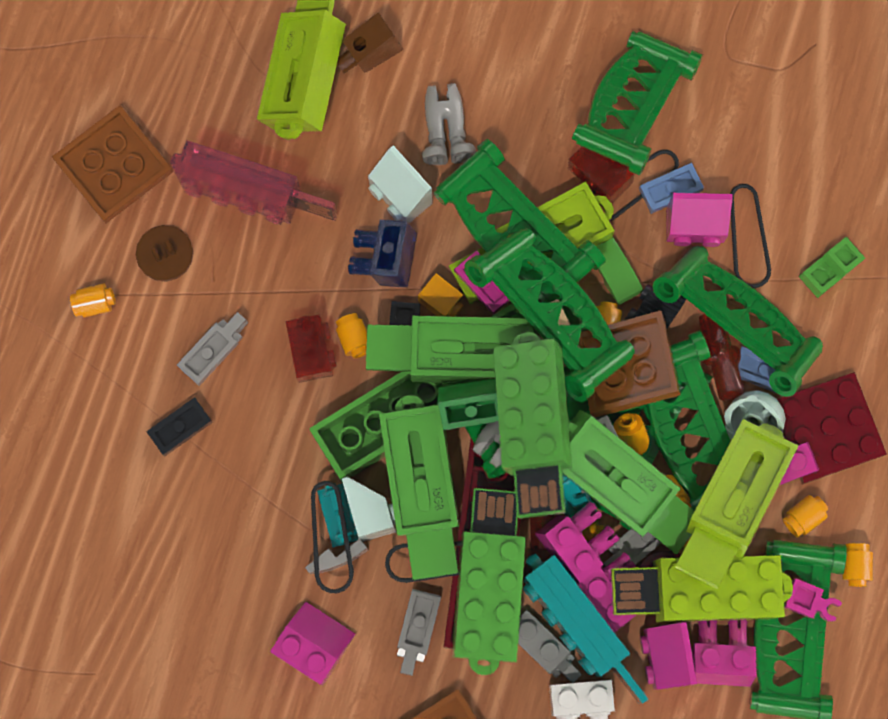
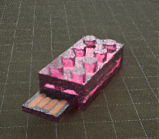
M186 140L182 153H174L170 161L182 188L185 189L184 192L190 196L200 198L201 195L212 198L211 201L224 207L231 204L239 207L238 210L251 216L258 213L266 216V220L279 225L282 222L290 224L296 208L336 221L338 213L335 203L301 192L297 176Z

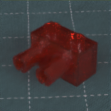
M582 146L568 161V169L583 183L586 182L596 195L606 197L611 203L634 181L635 173L630 172L628 166Z
M320 314L285 321L298 382L302 383L333 376L332 368L337 367L334 350L328 351L326 340L331 339L328 322L322 323Z

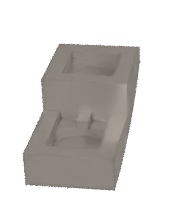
M360 539L350 546L352 561L368 551ZM328 548L318 557L319 573L328 572L348 564L346 550L338 557H335ZM313 561L305 567L310 574H315Z

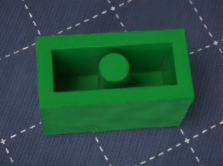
M496 378L438 387V406L443 430L498 422Z

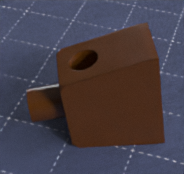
M378 12L344 38L343 43L348 51L338 57L337 64L344 74L357 65L365 73L398 54L403 48Z

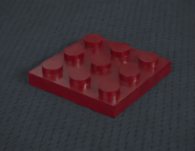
M855 372L798 391L792 396H784L777 399L784 409L786 418L783 429L784 439L798 446L808 442L819 467V471L801 477L800 481L802 484L887 455Z

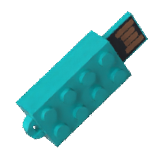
M531 554L527 557L525 562L532 572L524 578L523 582L526 585L522 589L533 603L538 600L544 610L541 614L551 627L555 624L563 633L559 638L568 650L573 651L575 649L581 656L578 663L588 675L594 674L596 677H601L612 669L637 703L643 704L646 702L648 697L620 662L630 652L556 556L553 555L544 563L536 554Z

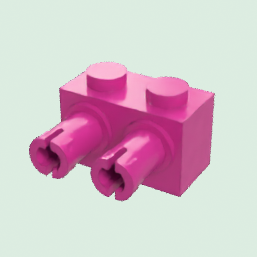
M590 501L571 518L569 516L557 515L535 533L549 554L556 556L577 583L583 582L604 565L600 560V555L619 541V537L616 534L613 535L615 532L608 525L590 541H586L582 536L584 529L602 517L600 511H595L597 507Z
M623 552L621 556L605 568L601 566L583 582H576L613 632L636 616L613 615L611 569L636 568V565L630 560L631 558L626 552Z
M728 620L729 645L717 644V621H708V626L707 621H698L699 643H695L691 650L697 684L751 687L756 678V647L747 645V620H740V623H738V620Z

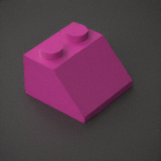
M673 193L666 208V242H674L675 246H689L691 242L703 243V246L706 247L720 246V243H724L728 237L732 194Z
M305 602L285 627L270 652L318 684L324 685L356 634Z
M687 622L644 629V636H640L642 654H648L649 666H645L647 684H653V690L697 684Z

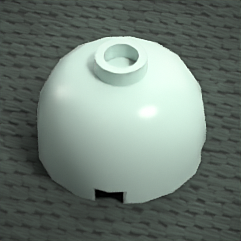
M747 391L737 396L726 410L724 416L725 428L731 441L742 419L757 426L768 423L781 430L782 433L786 420L784 409L778 400L769 393L761 391Z

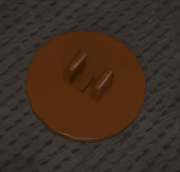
M161 225L151 228L142 235L137 244L136 259L138 266L146 276L155 281L167 282L178 279L188 270L192 263L193 248L191 241L183 231L174 226Z

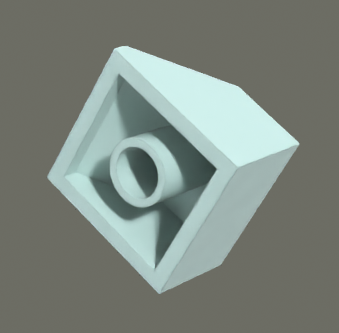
M393 145L368 175L370 184L368 189L378 201L383 199L388 204L387 210L397 222L402 220L407 226L432 205V187Z
M348 477L343 478V485L359 539L365 542L395 533L396 523L393 503L388 504L386 498Z

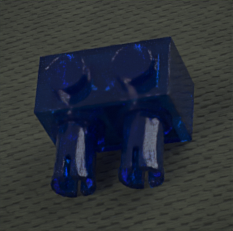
M379 220L378 231L356 229L354 235L358 237H353L354 247L374 248L373 258L351 256L349 262L353 263V265L348 264L349 274L372 276L380 286L408 288L417 233L407 221Z

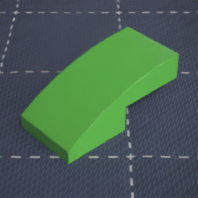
M845 237L826 252L823 257L806 269L799 278L819 298L859 265L865 257Z
M611 238L596 246L606 259V262L598 271L617 304L620 305L642 293L643 287L615 239Z

